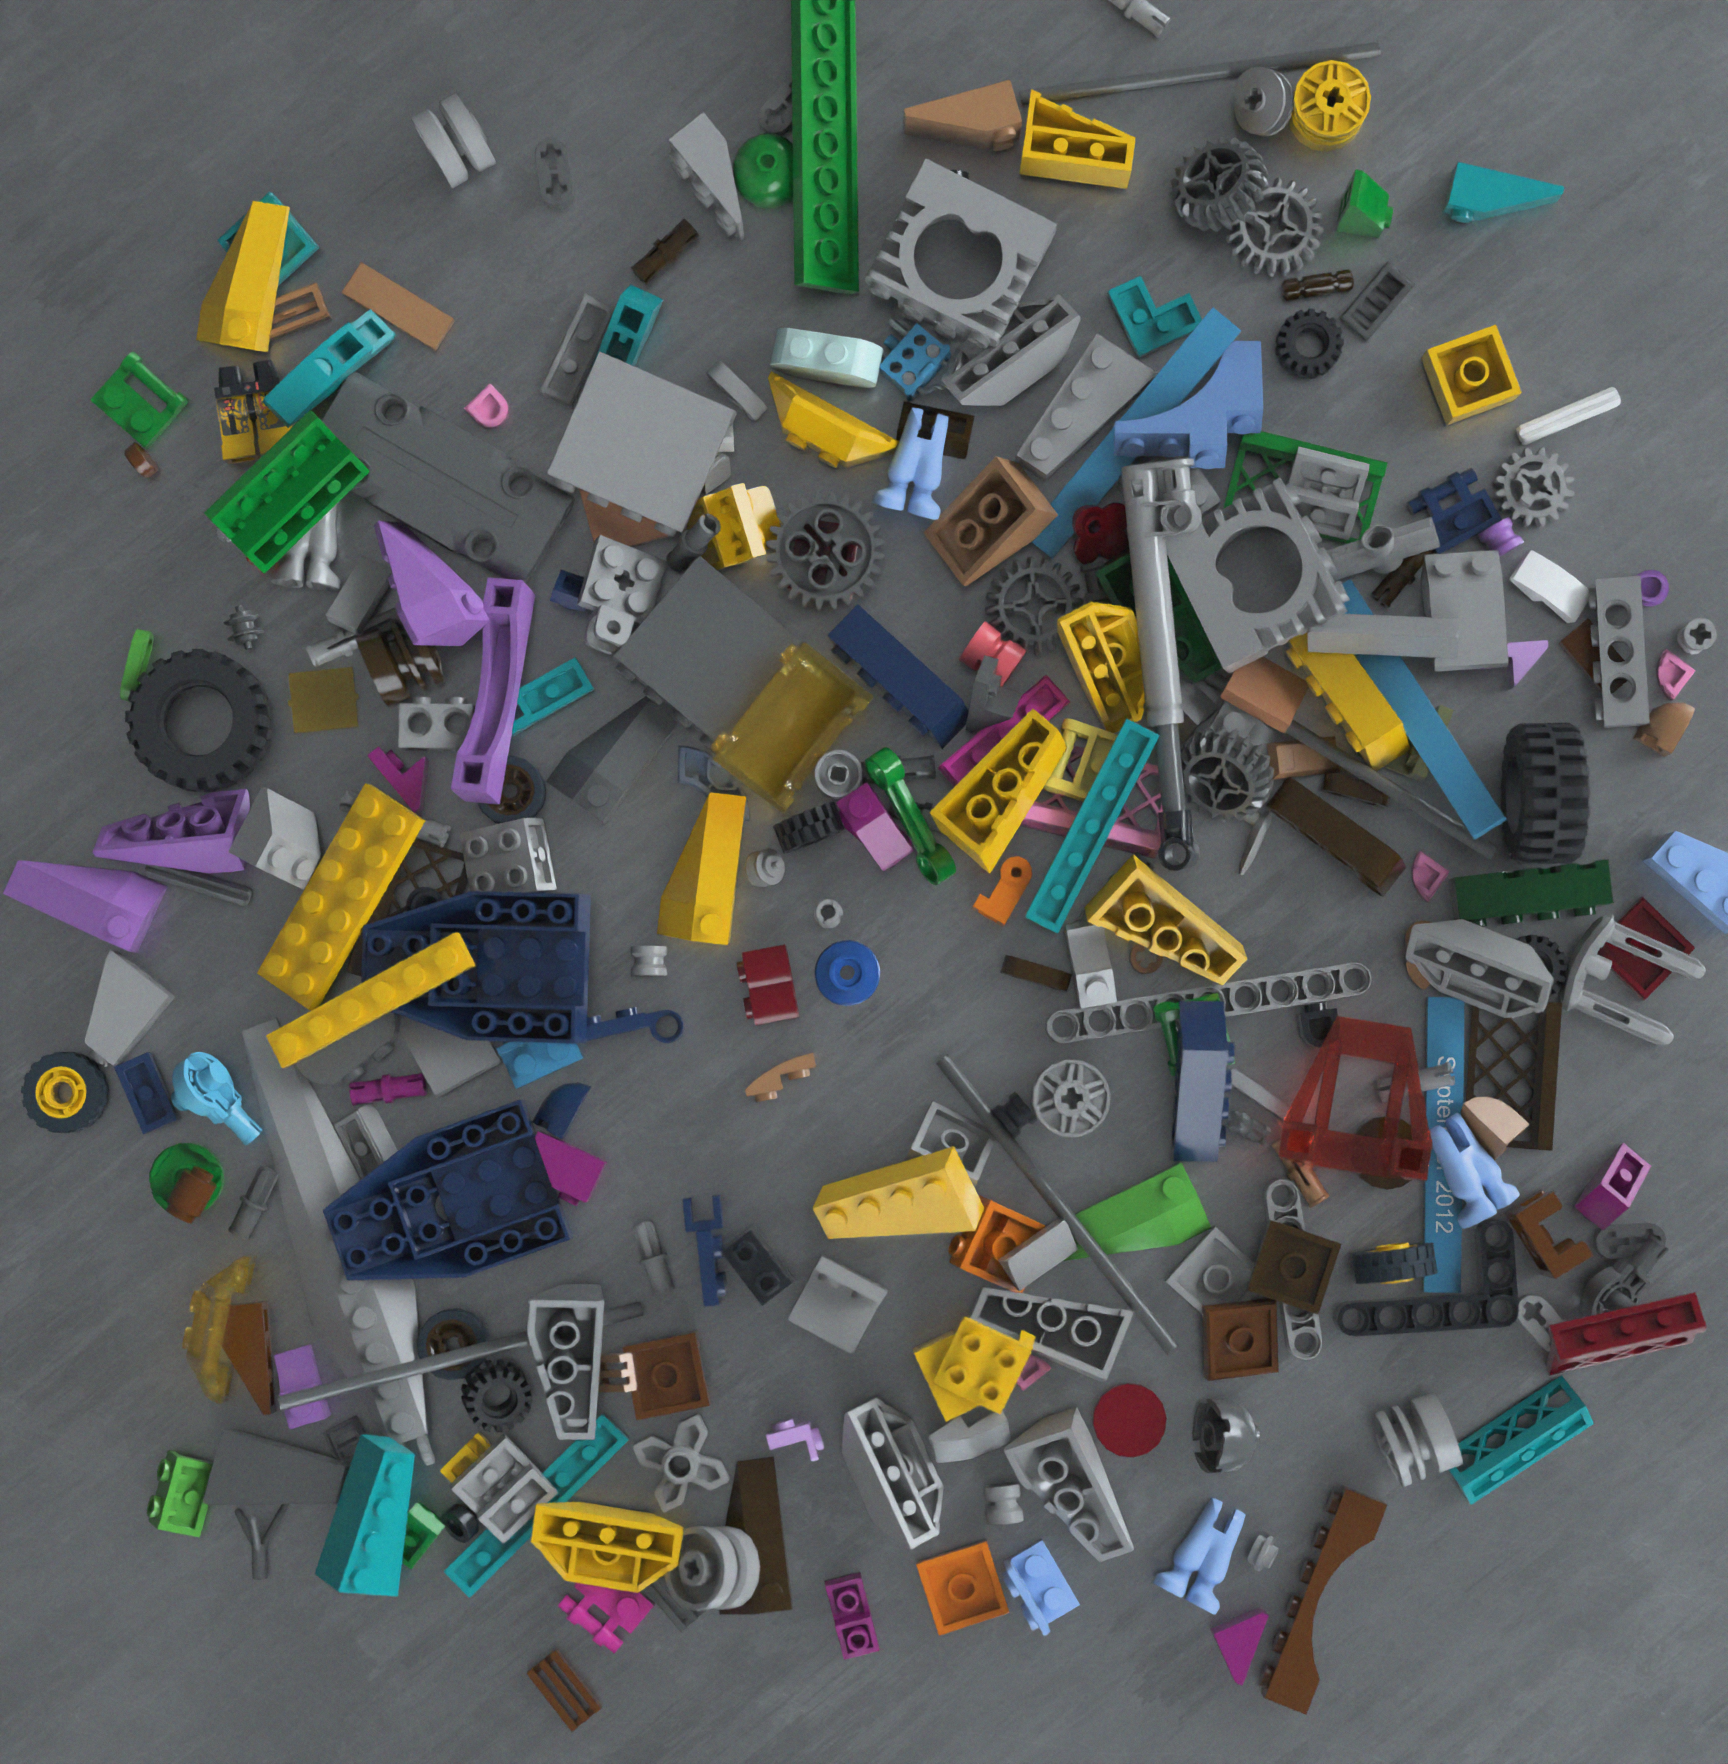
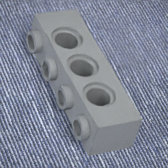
M1628 576L1595 579L1596 588H1589L1590 610H1597L1598 625H1591L1592 647H1600V661L1593 662L1594 684L1602 683L1603 698H1595L1596 719L1604 720L1605 728L1649 725L1641 577ZM1613 606L1624 608L1628 615L1626 621L1618 626L1611 625L1605 618L1608 609ZM1624 643L1630 650L1629 657L1623 662L1612 661L1608 656V649L1612 644ZM1618 679H1625L1632 686L1631 694L1625 699H1617L1610 692L1611 684Z

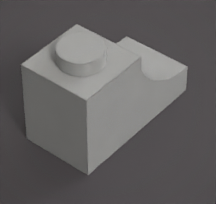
M1227 701L1222 704L1209 725L1215 732L1218 728L1224 726L1228 733L1238 729L1240 737L1245 738L1251 735V743L1254 746L1262 744L1261 754L1268 755L1267 743L1287 741L1286 738L1270 729L1259 719Z
M1087 920L1065 924L1074 989L1080 1008L1117 1002L1113 970L1109 959L1104 927L1093 925L1087 922Z

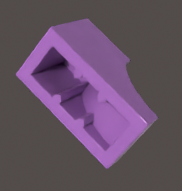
M311 1344L273 1355L280 1383L279 1395L322 1385ZM327 1399L284 1410L289 1429L326 1419L331 1415Z

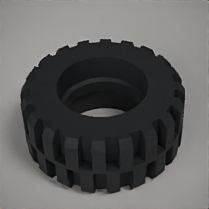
M192 649V652L186 653L182 650L171 653V658L167 660L160 658L152 663L154 669L148 674L143 672L137 679L140 685L137 691L131 690L128 701L132 702L130 711H125V722L130 727V731L126 733L129 744L134 746L136 750L134 755L140 763L148 768L147 771L172 786L196 792V790L213 792L223 786L229 788L237 784V779L241 776L247 777L254 771L252 767L257 760L262 761L266 754V751L263 749L266 741H271L272 730L269 729V721L273 720L272 709L268 707L266 700L269 698L264 688L257 682L258 679L235 660L216 651L212 653L204 649ZM194 687H208L220 692L229 702L233 714L232 727L226 740L216 750L205 755H191L179 750L172 743L167 732V716L173 702L182 693Z
M1570 723L1517 724L1507 734L1501 768V810L1507 819L1502 824L1505 831V843L1508 845L1507 851L1511 859L1519 864H1571L1581 857L1582 850L1585 848L1590 814L1589 766H1587V752L1584 748L1583 736L1580 735V730Z

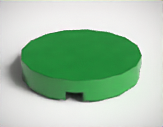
M178 1143L164 1149L155 1158L149 1172V1183L155 1201L165 1211L169 1205L167 1199L183 1169L192 1170L194 1166L211 1173L214 1176L211 1181L217 1185L204 1211L208 1210L219 1199L224 1186V1171L218 1157L207 1147L196 1143Z

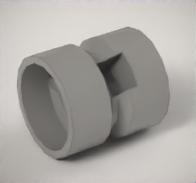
M833 750L824 754L818 760L815 768V784L818 791L825 798L839 801L859 788L862 781V768L858 759L853 754L844 750Z

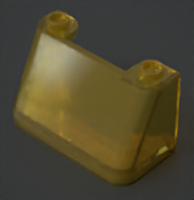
M801 642L797 647L791 643L778 659L782 665L729 734L722 731L710 747L714 751L711 757L714 762L774 811L784 814L795 800L792 798L795 793L792 789L800 790L803 786L802 782L818 763V760L825 754L845 726L851 724L853 719L849 716L854 717L859 710L863 711L874 697L806 642Z

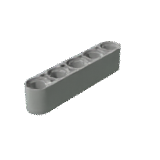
M1276 1178L1270 1180L1262 1192L1266 1224L1268 1225L1269 1219L1279 1223L1287 1221L1291 1222L1295 1228L1305 1231L1300 1195L1297 1187L1293 1182L1286 1179ZM1278 1185L1286 1186L1290 1192L1288 1202L1282 1206H1277L1271 1198L1273 1189ZM1279 1302L1287 1350L1302 1360L1315 1358L1322 1349V1335L1318 1314L1305 1310L1301 1315H1292L1289 1305ZM1302 1332H1309L1313 1338L1311 1348L1305 1352H1298L1294 1345L1296 1336Z

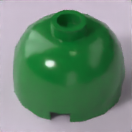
M761 133L747 139L738 149L732 163L733 177L738 193L744 199L762 209L778 208L789 203L793 199V144L787 138L775 133Z

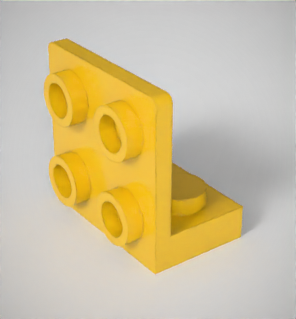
M964 1317L934 1377V1383L1001 1415L1032 1351L1035 1336L1021 1330L1018 1339L1015 1340L969 1317Z

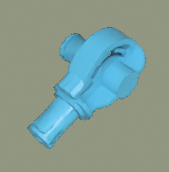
M196 1052L176 1065L172 1074V1083L175 1091L171 1094V1100L178 1110H190L197 1115L207 1116L214 1125L224 1122L244 1145H248L260 1134L263 1129L241 1107L242 1096L234 1089L228 1070L218 1059L204 1052Z

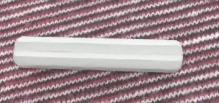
M1610 387L1519 425L1516 429L1518 439L1522 445H1527L1608 411L1621 403L1620 396L1614 387Z

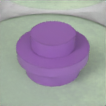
M1645 570L1637 575L1641 577L1642 605L1652 607L1659 605L1666 599L1669 592V583L1661 572Z

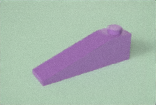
M18 860L3 894L124 950L138 953L168 886L135 871Z

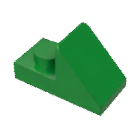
M416 1502L407 1516L402 1563L409 1569L416 1565L445 1527L441 1518L420 1502Z

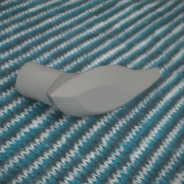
M1270 810L1265 811L1263 814L1257 811L1252 816L1247 814L1246 817L1242 818L1253 825V828L1247 837V847L1242 856L1239 869L1240 875H1244L1250 867L1272 821Z

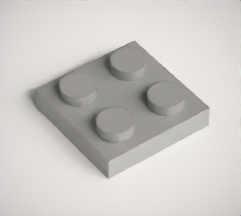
M1214 1226L1166 1278L1165 1282L1202 1315V1306L1250 1300L1255 1293L1246 1289L1255 1263Z

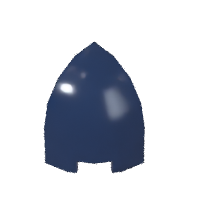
M577 1082L557 1087L544 1099L532 1122L547 1129L546 1131L565 1139L592 1086Z

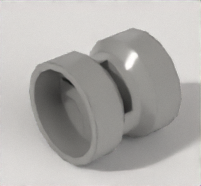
M1007 1482L983 1486L984 1497L990 1502L989 1509L986 1512L987 1524L1003 1525L1024 1521L1023 1510L1016 1501L1021 1495L1020 1483Z

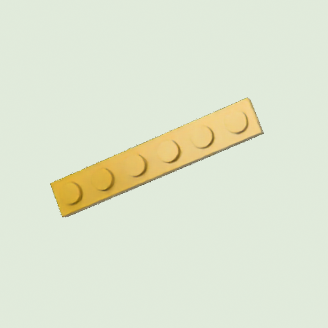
M453 933L267 1034L266 1037L281 1067L288 1068L476 965L460 933Z

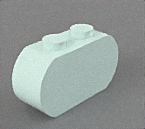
M779 328L776 332L770 368L798 378L873 388L876 386L883 348L858 338L793 328Z

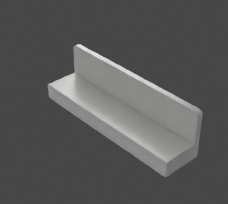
M1339 614L1327 620L1328 622L1323 625L1319 624L1315 627H1308V652L1457 658L1458 618Z

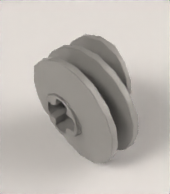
M1252 67L1240 75L1235 86L1234 111L1237 122L1242 129L1249 133L1264 137L1275 135L1285 127L1293 111L1294 92L1289 80L1282 73L1265 67Z

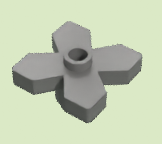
M695 1414L678 1423L673 1445L653 1435L633 1445L634 1453L642 1467L659 1470L663 1473L654 1491V1495L663 1512H667L684 1503L690 1481L709 1491L729 1481V1475L721 1459L699 1454L708 1435V1430L699 1414ZM677 1456H684L688 1459L689 1464L686 1468L680 1469L676 1467L675 1458Z

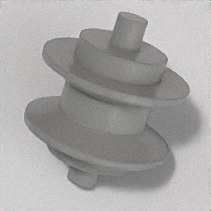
M767 848L752 852L745 861L746 876L750 883L756 887L777 884L784 876V861L781 855L774 849Z

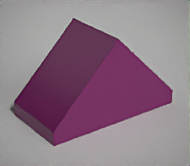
M1261 1608L1251 1610L1211 1629L1233 1680L1242 1686L1269 1616Z

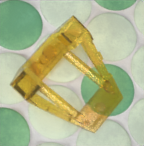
M249 1254L232 1262L230 1266L204 1282L200 1286L199 1291L195 1290L191 1298L190 1312L195 1314L192 1327H187L185 1330L182 1348L187 1349L186 1360L196 1374L204 1395L214 1403L223 1404L229 1398L235 1368L233 1364L220 1362L219 1357L232 1293L245 1294L250 1292L257 1260L256 1255Z

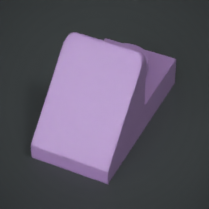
M1548 640L1507 643L1509 664L1506 668L1509 690L1519 683L1547 650Z

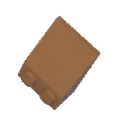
M1010 80L904 109L903 130L905 135L984 150L993 147L994 151H1002L1014 146V141L1020 138L1022 119Z
M996 456L939 515V519L935 520L923 533L961 584L967 586L1035 540L1058 516V513L1018 462Z

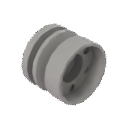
M1067 1059L1048 1065L1038 1074L1031 1087L1030 1104L1034 1115L1046 1130L1058 1136L1079 1137L1091 1133L1103 1123L1110 1109L1111 1093L1106 1079L1096 1067L1084 1061ZM1070 1087L1073 1088L1074 1093L1081 1095V1101L1075 1102L1074 1109H1070L1068 1103H1062L1061 1096L1067 1095V1088Z
M1430 1392L1410 1400L1412 1418L1406 1419L1398 1406L1391 1407L1394 1420L1393 1425H1391L1384 1411L1373 1414L1376 1424V1438L1388 1468L1396 1475L1402 1487L1412 1484L1408 1468L1412 1466L1419 1480L1426 1479L1425 1460L1429 1459L1438 1473L1463 1464L1455 1434L1435 1392Z

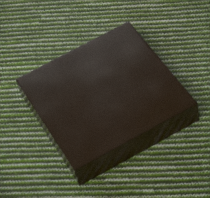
M1269 1219L1246 1290L1319 1314L1342 1244Z

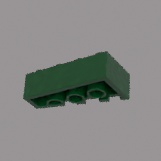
M1609 859L1596 860L1593 863L1582 865L1571 863L1552 866L1546 869L1537 867L1515 870L1509 873L1505 871L1449 879L1453 919H1464L1482 927L1487 926L1486 919L1501 918V925L1523 922V915L1537 914L1538 921L1559 919V911L1574 910V917L1597 914L1596 907L1614 904Z

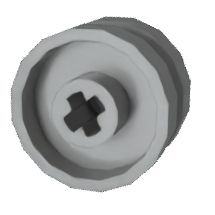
M455 92L439 101V110L447 123L446 125L442 126L435 114L428 109L411 117L424 144L452 189L468 180V171L460 158L461 156L465 155L472 167L479 172L496 164L486 144L487 138L471 111H467Z
M698 1526L684 1529L679 1564L665 1574L666 1586L673 1599L683 1608L697 1611L710 1609L725 1610L740 1607L752 1597L758 1584L760 1571L758 1552L751 1538L738 1528L730 1526H716L712 1528Z

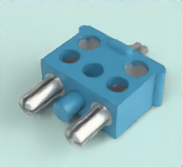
M894 315L892 317L893 320H889V325L904 338L899 341L890 334L885 339L883 344L892 352L888 355L883 351L879 368L880 374L902 391L909 402L913 401L919 393L929 394L935 389L943 391L945 386L942 378L948 370L947 362L951 358L950 346L948 344H941L918 323L912 328L898 315ZM918 341H925V344L922 346L916 345ZM908 354L914 355L911 359H904ZM943 367L944 370L940 375L941 384H933L929 388L924 389ZM894 368H901L899 373L892 372Z

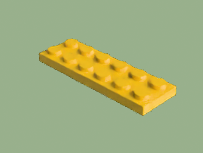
M365 783L257 974L308 1010L319 1007L362 933L363 926L370 919L425 820L375 786Z

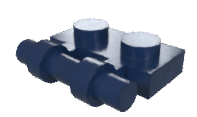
M1472 468L1460 474L1457 471L1446 477L1447 481L1432 489L1429 487L1424 488L1418 492L1417 497L1407 502V506L1413 515L1426 509L1431 516L1440 543V547L1433 549L1434 554H1442L1502 521L1485 488L1473 495L1469 491L1467 486L1478 481L1477 475ZM1455 494L1460 502L1443 511L1439 501Z

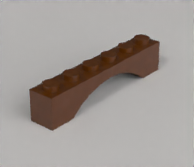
M1341 1485L1339 1492L1333 1491L1326 1506V1512L1330 1513L1325 1527L1321 1525L1318 1527L1313 1539L1312 1546L1316 1547L1312 1561L1306 1560L1299 1576V1581L1303 1582L1298 1596L1292 1595L1285 1616L1290 1617L1285 1631H1278L1272 1645V1651L1276 1652L1271 1666L1267 1664L1264 1666L1259 1678L1258 1686L1263 1687L1261 1694L1265 1699L1307 1715L1320 1681L1314 1662L1312 1646L1313 1620L1319 1598L1328 1580L1338 1567L1355 1551L1375 1539L1388 1506L1385 1502L1344 1485Z

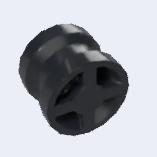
M1016 1092L1009 1096V1101L1003 1106L997 1105L992 1109L1014 1138L1021 1134L1022 1127L1026 1124H1033L1038 1120Z

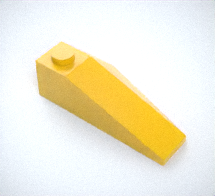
M252 201L201 304L196 340L268 353L269 335L273 321L290 207Z
M709 793L661 896L657 934L696 942L729 944L746 796Z

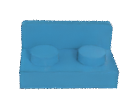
M502 1041L503 1045L496 1048L516 1089L584 1058L578 1044Z

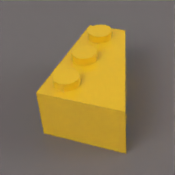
M1031 89L1019 174L1127 189L1132 170L1136 138L1095 118L1093 121L1073 112V108L1062 104V106L1041 97V93Z

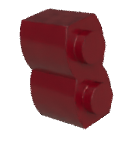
M784 944L742 952L743 961L736 963L740 983L747 982L750 997L743 998L747 1020L754 1018L755 1025L759 1026L800 1018L787 946Z

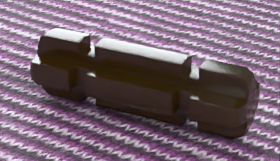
M1347 269L1336 271L1335 275L1328 272L1304 276L1299 281L1297 278L1286 279L1282 283L1283 297L1288 301L1299 299L1300 295H1304V298L1331 294L1336 289L1338 292L1349 291L1354 287L1353 274L1351 270Z

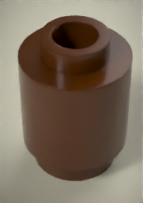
M194 1166L192 1170L183 1169L167 1199L169 1205L166 1211L179 1220L192 1224L196 1217L201 1216L217 1187L211 1181L214 1176L197 1166Z

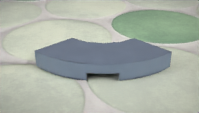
M678 745V783L693 786L703 793L706 799L710 792L746 796L736 775L720 759L704 750ZM747 797L745 804L744 821H750V810Z

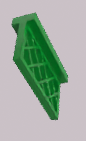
M1261 431V433L1241 434L1240 445L1223 509L1232 505L1235 492L1246 485L1250 486L1252 492L1255 491L1256 488L1252 482L1271 471L1275 479L1280 478L1275 468L1287 461L1294 462L1299 446L1370 464L1366 481L1373 482L1369 498L1359 503V508L1366 504L1367 507L1364 517L1358 509L1357 516L1362 523L1358 539L1350 537L1349 540L1319 533L1322 538L1346 544L1361 540L1364 532L1370 528L1380 486L1388 465L1387 462ZM1246 450L1261 454L1268 468L1249 478L1242 466ZM1267 456L1281 460L1272 465ZM1241 472L1246 481L1237 486Z

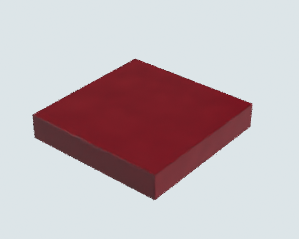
M1640 897L1616 921L1623 926L1688 955L1695 949L1644 897ZM1630 937L1625 939V942L1649 953L1656 954L1658 952L1657 949ZM1607 942L1604 943L1603 948L1600 947L1597 953L1612 961L1610 970L1642 1001L1646 1000L1672 973L1670 970L1641 957L1634 956L1632 953Z

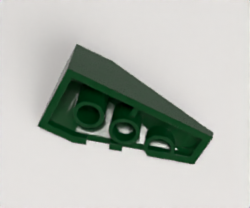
M1127 548L1098 568L1094 574L1110 604L1130 607L1136 617L1130 550ZM1167 555L1178 667L1193 683H1197L1223 667Z

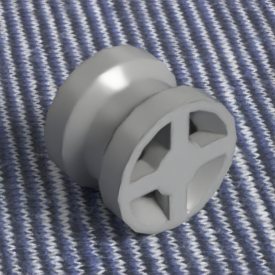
M631 946V955L634 957L631 976H667V968L663 965V957L667 954V946Z

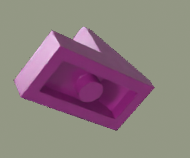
M378 746L367 756L411 810L419 815L424 810L429 759L426 756L422 757L407 771L402 773L400 770L405 765L394 751L390 749L388 752H385Z

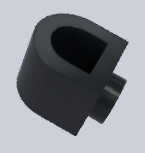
M1326 1002L1304 1005L1305 1013L1297 1014L1299 1031L1303 1041L1314 1048L1332 1045L1340 1033L1337 1008L1327 1009Z

